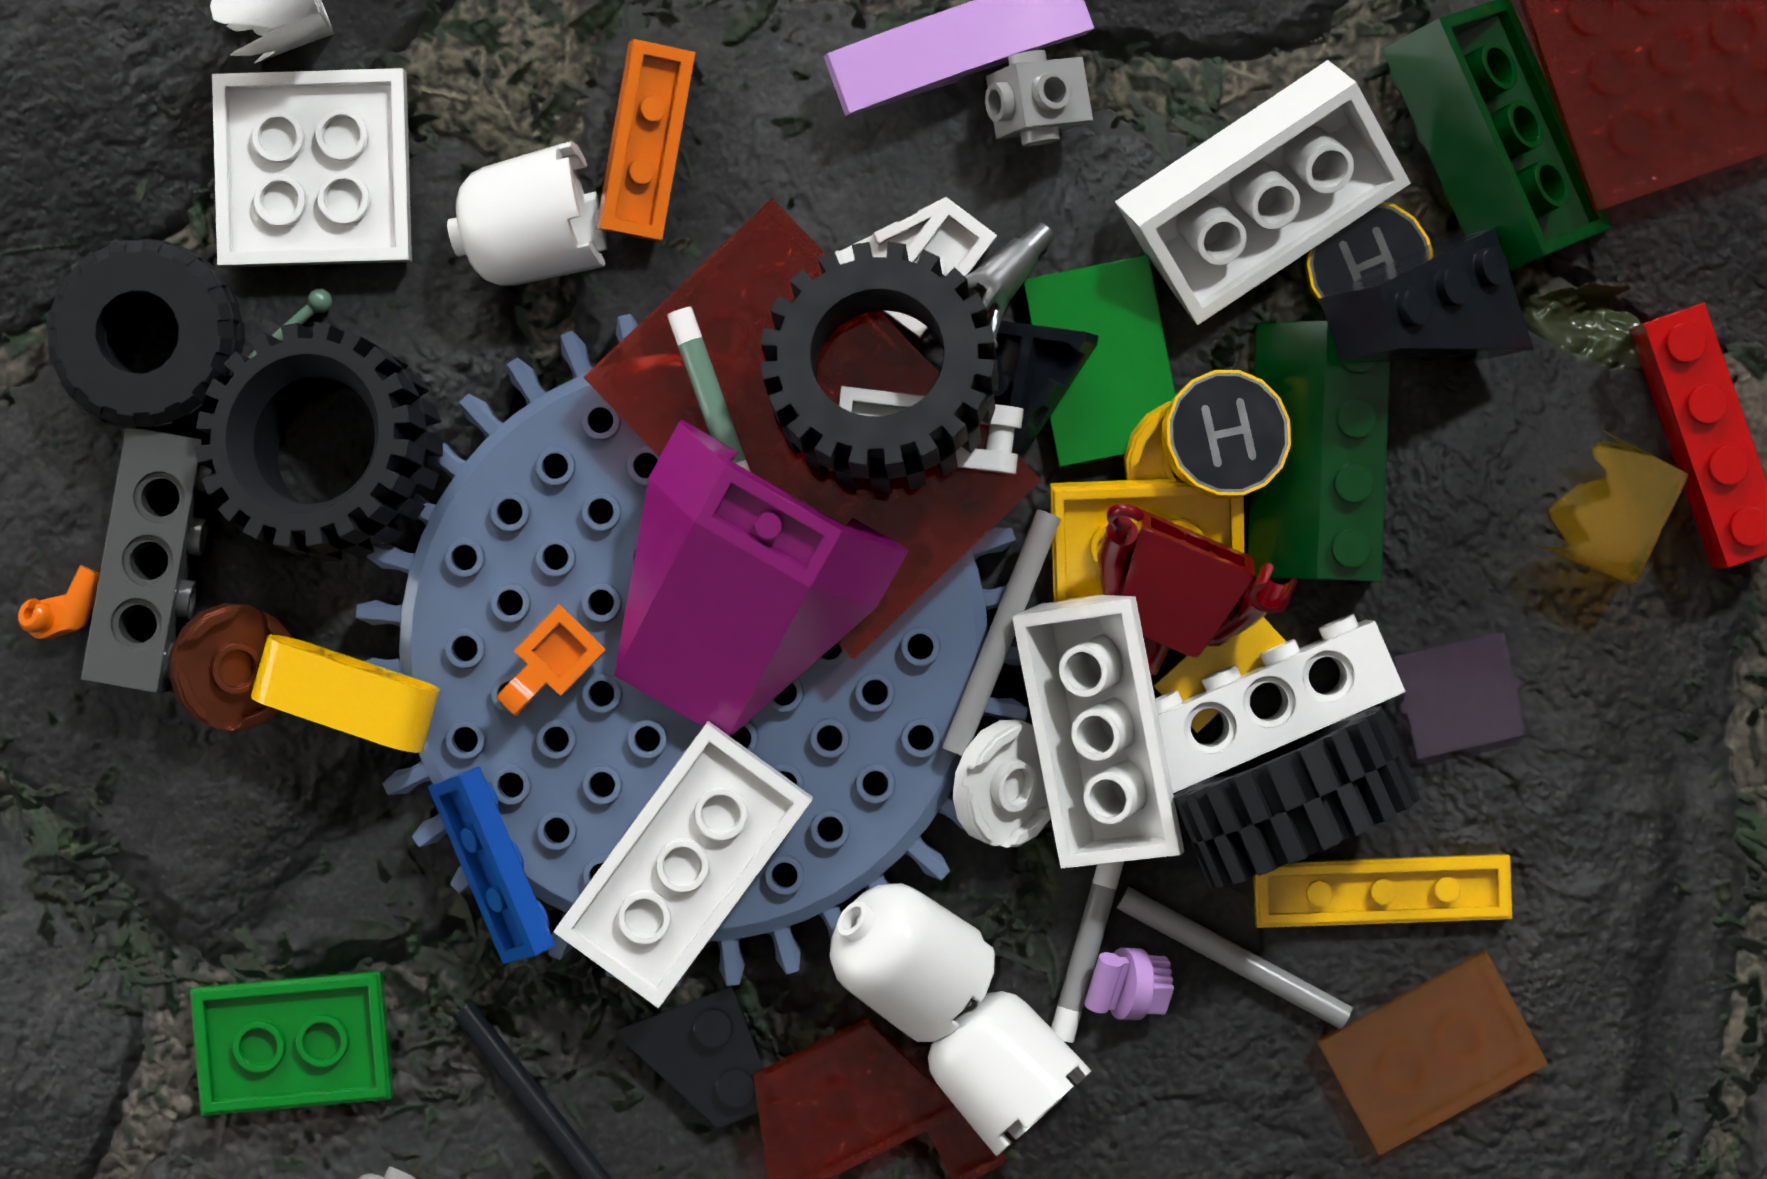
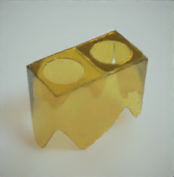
M1604 431L1620 444L1601 441L1597 442L1595 447L1592 448L1594 459L1607 471L1605 478L1578 484L1556 500L1549 509L1551 519L1570 546L1538 547L1620 584H1635L1690 474Z

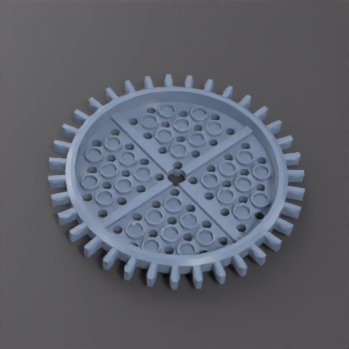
M744 311L738 312L731 326V348L728 355L709 354L744 455L750 461V472L844 526L853 517L908 549L917 543L926 544L932 550L933 558L928 566L916 568L909 563L906 555L885 592L888 602L884 611L878 614L870 613L840 640L842 651L838 657L831 660L820 657L792 683L796 687L797 695L791 704L781 705L773 699L742 726L751 734V743L746 749L778 772L787 771L793 774L797 780V786L810 794L813 799L708 941H717L719 945V970L727 986L740 985L745 962L740 949V939L769 933L772 936L776 960L786 974L799 971L801 949L793 936L792 925L819 915L827 926L831 940L842 913L840 903L863 888L869 890L877 885L889 884L883 873L904 854L914 859L925 874L942 880L950 872V868L942 853L927 845L920 835L927 829L937 813L946 815L961 829H964L957 819L953 795L951 794L954 787L955 772L962 757L942 749V746L988 634L986 612L990 609L998 608L1007 586L1006 584L996 589H983L975 560L985 554L1002 552L1016 540L1012 528H992L981 536L967 538L955 513L960 506L980 499L988 490L991 482L986 473L967 476L954 488L943 491L929 469L924 471L927 482L925 486L910 490L907 477L905 476L891 479L892 493H873L870 479L859 478L855 491L839 486L836 475L822 478L809 469L804 453L801 451L795 455L785 442L783 432L776 431L771 425L773 410L763 382L760 362L764 361L751 359L750 355L757 333L754 316L752 313ZM631 314L618 316L616 336L622 348L623 362L598 370L592 368L587 345L576 333L570 331L560 335L561 354L570 366L573 379L548 392H545L540 385L533 368L518 357L509 362L507 368L511 383L522 393L527 406L513 414L504 423L495 416L488 403L470 394H467L459 402L466 419L476 425L484 433L486 439L467 461L457 456L446 443H443V457H427L431 465L448 473L452 481L437 504H432L419 494H415L413 499L426 506L417 518L426 527L421 535L416 553L405 552L392 544L372 545L374 553L367 555L369 560L383 569H396L408 574L403 604L391 605L374 600L357 604L356 618L371 625L393 624L400 627V657L392 660L371 658L365 662L428 682L440 689L424 750L419 753L421 761L412 767L396 770L382 783L387 795L407 794L426 781H432L434 784L480 766L485 780L490 783L496 792L499 803L498 811L510 839L521 851L524 860V872L535 898L538 897L547 904L563 911L562 918L592 879L591 873L594 866L606 860L703 728L701 725L614 676L648 478H642L637 474L635 463L643 454H652L659 460L683 412L691 408L701 411L677 342L675 354L646 357L642 346V330ZM854 348L840 361L837 374L829 385L816 380L823 392L837 405L840 402L841 386L853 387L864 374L866 354ZM904 382L890 392L914 395L915 389L907 382ZM597 409H607L613 416L612 427L604 433H597L590 426V416ZM704 421V424L700 430L709 435L706 423ZM555 454L564 456L568 463L567 472L558 479L550 478L544 468L548 457ZM871 498L882 500L887 507L885 518L877 523L868 522L862 515L863 504ZM601 499L608 500L614 510L611 520L605 524H597L590 516L592 504ZM507 500H516L522 507V517L515 524H506L500 518V507ZM465 545L471 546L477 554L476 564L469 570L460 569L454 560L457 549ZM553 545L563 546L568 553L567 564L559 570L551 569L545 562V553ZM511 590L518 592L523 600L522 609L512 616L505 614L500 608V598L505 592ZM599 590L608 591L614 599V606L606 615H598L592 610L590 605L591 597ZM560 604L607 651L562 697L546 684L517 716L513 715L496 696L500 693L502 686L513 680L527 665L514 650ZM916 634H925L932 640V653L925 659H916L908 651V642ZM463 636L471 637L477 644V654L470 661H463L455 654V643ZM1016 640L1012 641L1004 663L1014 666L1021 665ZM870 680H880L888 689L887 698L881 704H870L863 697V687ZM598 681H606L614 689V698L606 706L594 703L591 698V688ZM990 697L983 716L995 717L999 720L1018 719L1026 721L1028 707L1013 698ZM924 725L931 729L934 738L930 747L918 750L911 746L908 735L913 727ZM650 726L658 731L660 743L655 750L645 751L638 746L636 736L642 727ZM824 726H835L842 733V743L835 750H825L818 743V732ZM462 727L473 729L478 737L476 747L470 752L460 750L455 743V735ZM552 727L563 728L569 736V743L563 751H553L546 744V734ZM879 771L887 777L888 788L881 795H871L864 789L863 780L869 772ZM512 772L522 778L524 786L519 796L510 797L501 790L500 783L505 774ZM598 772L608 773L614 780L615 787L609 796H598L592 790L591 780ZM438 814L431 819L423 821L413 834L412 838L418 847L438 843L447 835L440 815ZM834 817L841 822L843 832L840 838L834 841H827L821 838L818 832V824L823 818ZM552 818L563 819L568 824L569 835L565 841L554 842L547 836L546 825ZM780 863L793 865L798 875L795 883L787 887L778 885L773 879V869L776 865ZM462 866L458 867L450 883L458 893L470 889ZM553 932L552 938L556 946L549 949V955L561 960L573 946ZM605 970L606 976L616 978ZM684 973V975L681 977V979L678 981V983L675 985V987H679V986H680V984H681V982H682V980H683V978H684V976H685V973Z

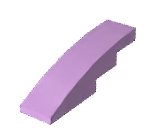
M973 0L829 52L823 57L846 117L956 83L966 75L1008 63V56L1038 50L1084 36L1093 30L1094 26L1084 0Z

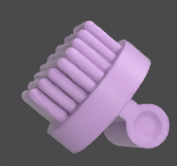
M1119 948L1114 953H1101L1097 960L1084 1005L1096 1013H1106L1110 1010L1112 1015L1119 1020H1141L1146 1014L1164 1015L1167 1012L1174 991V986L1172 985L1173 978L1171 977L1172 970L1170 969L1171 963L1166 956L1148 955L1141 948Z

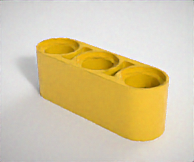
M270 634L266 639L250 697L263 705L383 746L406 752L421 753L424 750L440 689L428 682L306 641Z

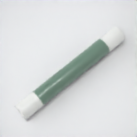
M685 307L667 314L709 435L738 451L733 462L750 471L692 307Z

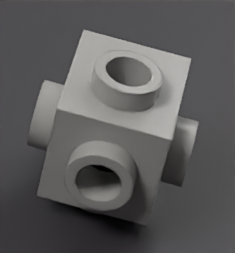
M1045 50L1021 52L1008 56V67L986 76L988 88L985 95L987 113L994 122L996 139L1021 137L1023 147L1044 145L1059 141V132L1067 131L1093 120L1083 57L1047 60Z

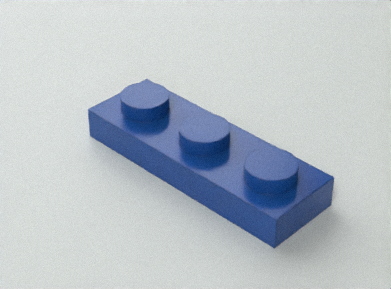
M480 766L428 786L502 963L506 964L536 956L556 946L549 931L547 912L543 905L535 898L524 872V860L521 851L510 839L498 811L499 803L496 792L490 783L485 780Z

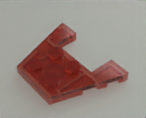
M868 1017L753 1074L768 1179H830L923 1132H928L951 1179H975L1008 1163L1004 1152L996 1156L942 1089Z

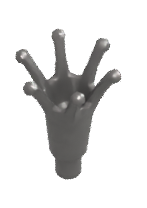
M1036 222L1020 239L1013 238L975 271L965 275L968 281L970 297L978 293L986 307L988 322L990 321L989 326L992 325L995 349L998 347L996 338L999 325L1010 299L1039 263L1038 256L1054 241L1053 232L1042 222Z

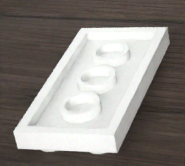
M707 721L553 932L659 1008L809 806L813 797L718 727Z

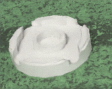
M1018 719L999 720L981 730L964 750L955 772L953 801L957 819L969 836L992 846L1019 847L1036 837L1051 819L1033 725Z

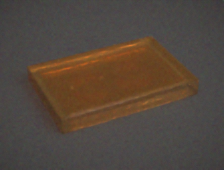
M1484 950L1344 1025L1342 1029H1337L1316 1041L1379 1155L1388 1152L1548 1064L1488 953Z

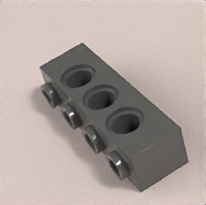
M126 428L81 680L154 693L169 692L171 685L168 676L170 651L180 633L182 618H191L197 598V582L189 580L194 555L202 556L208 537V519L200 518L204 495L207 493L202 479L216 472L197 463L195 446L210 444L209 441L139 428ZM169 480L175 484L179 491V504L174 512L167 516H161L153 508L152 493L158 484ZM153 543L161 545L168 555L167 569L156 579L146 576L140 564L143 551ZM140 606L148 607L154 613L157 620L156 631L146 642L137 640L129 628L130 617Z

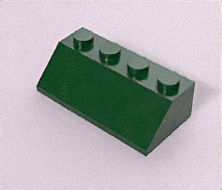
M1494 0L1438 18L1382 48L1390 67L1391 79L1405 100L1416 125L1417 137L1430 156L1442 183L1444 198L1453 208L1464 235L1495 228L1502 251L1508 261L1509 273L1612 228L1511 0Z
M1327 321L1256 323L1254 376L1262 379L1281 398L1290 418L1291 447L1283 468L1263 488L1249 493L1246 554L1254 557V578H1257L1263 564L1271 563L1274 565V570L1270 578L1382 582L1390 361H1340Z

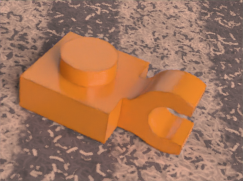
M559 604L514 650L527 665L504 687L496 698L513 715L517 716L546 684L562 697L607 650Z

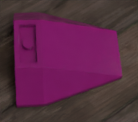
M680 420L648 478L614 676L702 727L709 721L731 737L877 608L908 554L909 549L853 517L846 526L842 525L737 465L733 461L738 451L689 423Z

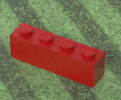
M1705 302L1629 329L1711 568H1729L1767 555V481Z

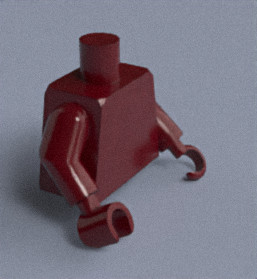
M1115 504L1107 511V521L1109 523L1097 553L1103 595L1136 596L1151 675L1158 674L1170 648L1197 658L1207 646L1220 647L1255 625L1267 613H1278L1287 608L1297 580L1291 578L1290 582L1284 585L1272 582L1270 577L1274 570V565L1271 563L1262 565L1256 581L1252 583L1255 569L1254 557L1145 510H1141L1131 504ZM1130 518L1136 520L1137 525Z

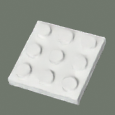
M403 68L212 74L218 266L225 268L412 262L407 72Z

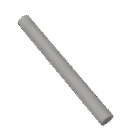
M1039 509L1036 511L942 746V749L962 757L964 750L975 736L1015 636L1012 616L1025 611L1061 521V518Z
M1127 886L1116 909L1339 1029L1344 1027L1350 1017L1353 1007L1129 886Z

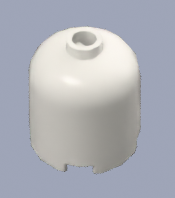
M572 141L491 164L472 172L459 188L456 198V217L447 221L448 234L455 254L457 256L467 255L470 264L483 279L500 286L519 285L604 267L605 260L599 252L607 250L606 232L596 229L600 202L596 191L587 194L583 192L576 170L587 167V163L578 145Z
M903 883L877 885L863 892L843 910L831 938L830 960L835 976L841 985L917 1042H935L954 1033L960 1024L953 1019L964 1010L971 998L978 1003L982 1002L994 974L995 952L993 947L984 941L981 932L926 895Z
M1004 991L987 993L980 1003L969 1001L964 1010L953 1019L960 1024L959 1028L954 1033L933 1042L928 1055L929 1070L938 1086L996 1156L1000 1155L1011 1144V1141L1004 1135L1005 1132L1008 1131L1017 1140L1062 1099L1061 1097L1074 1087L1066 1077L1069 1076L1077 1085L1092 1072L1024 1000L1015 994Z

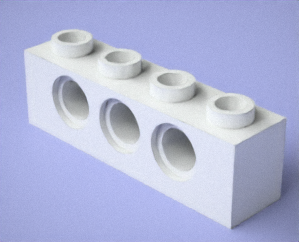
M1354 614L1346 615L1318 628L1322 639L1299 648L1296 640L1292 639L1260 653L1264 665L1241 675L1237 665H1232L1204 677L1201 681L1206 691L1182 701L1178 690L1155 698L1173 793L1406 692L1376 622L1366 619L1357 622ZM1323 657H1330L1339 667L1340 678L1332 690L1318 693L1309 682V671L1315 661ZM1271 682L1280 690L1282 696L1281 706L1273 716L1258 718L1251 710L1250 696L1257 686ZM1206 708H1214L1222 716L1224 723L1223 731L1214 742L1208 744L1198 743L1191 733L1192 719L1199 711Z

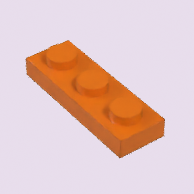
M637 39L629 41L597 218V230L656 242L662 241L696 52Z

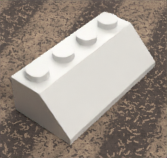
M1327 60L1116 200L1115 203L1143 251L1149 256L1150 261L1192 320L1199 325L1411 183L1356 81Z
M1095 595L1047 602L1013 615L1015 636L1061 869L1176 856L1184 853L1136 596Z

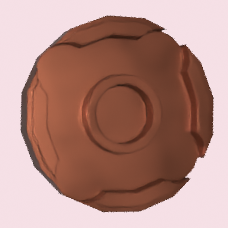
M223 603L200 611L182 627L170 651L168 676L176 700L191 717L216 729L246 731L267 723L280 710L258 703L250 696L267 636L272 634L291 637V635L276 617L248 604Z

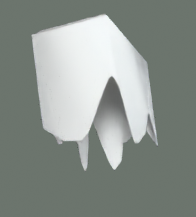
M212 0L210 4L213 20L228 24L226 27L236 32L253 29L254 33L263 36L230 54V56L262 54L254 63L328 37L334 33L322 0Z

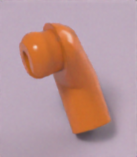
M80 565L66 594L43 600L33 598L24 602L18 613L20 627L24 631L29 632L34 638L50 640L82 630L93 613L100 573Z

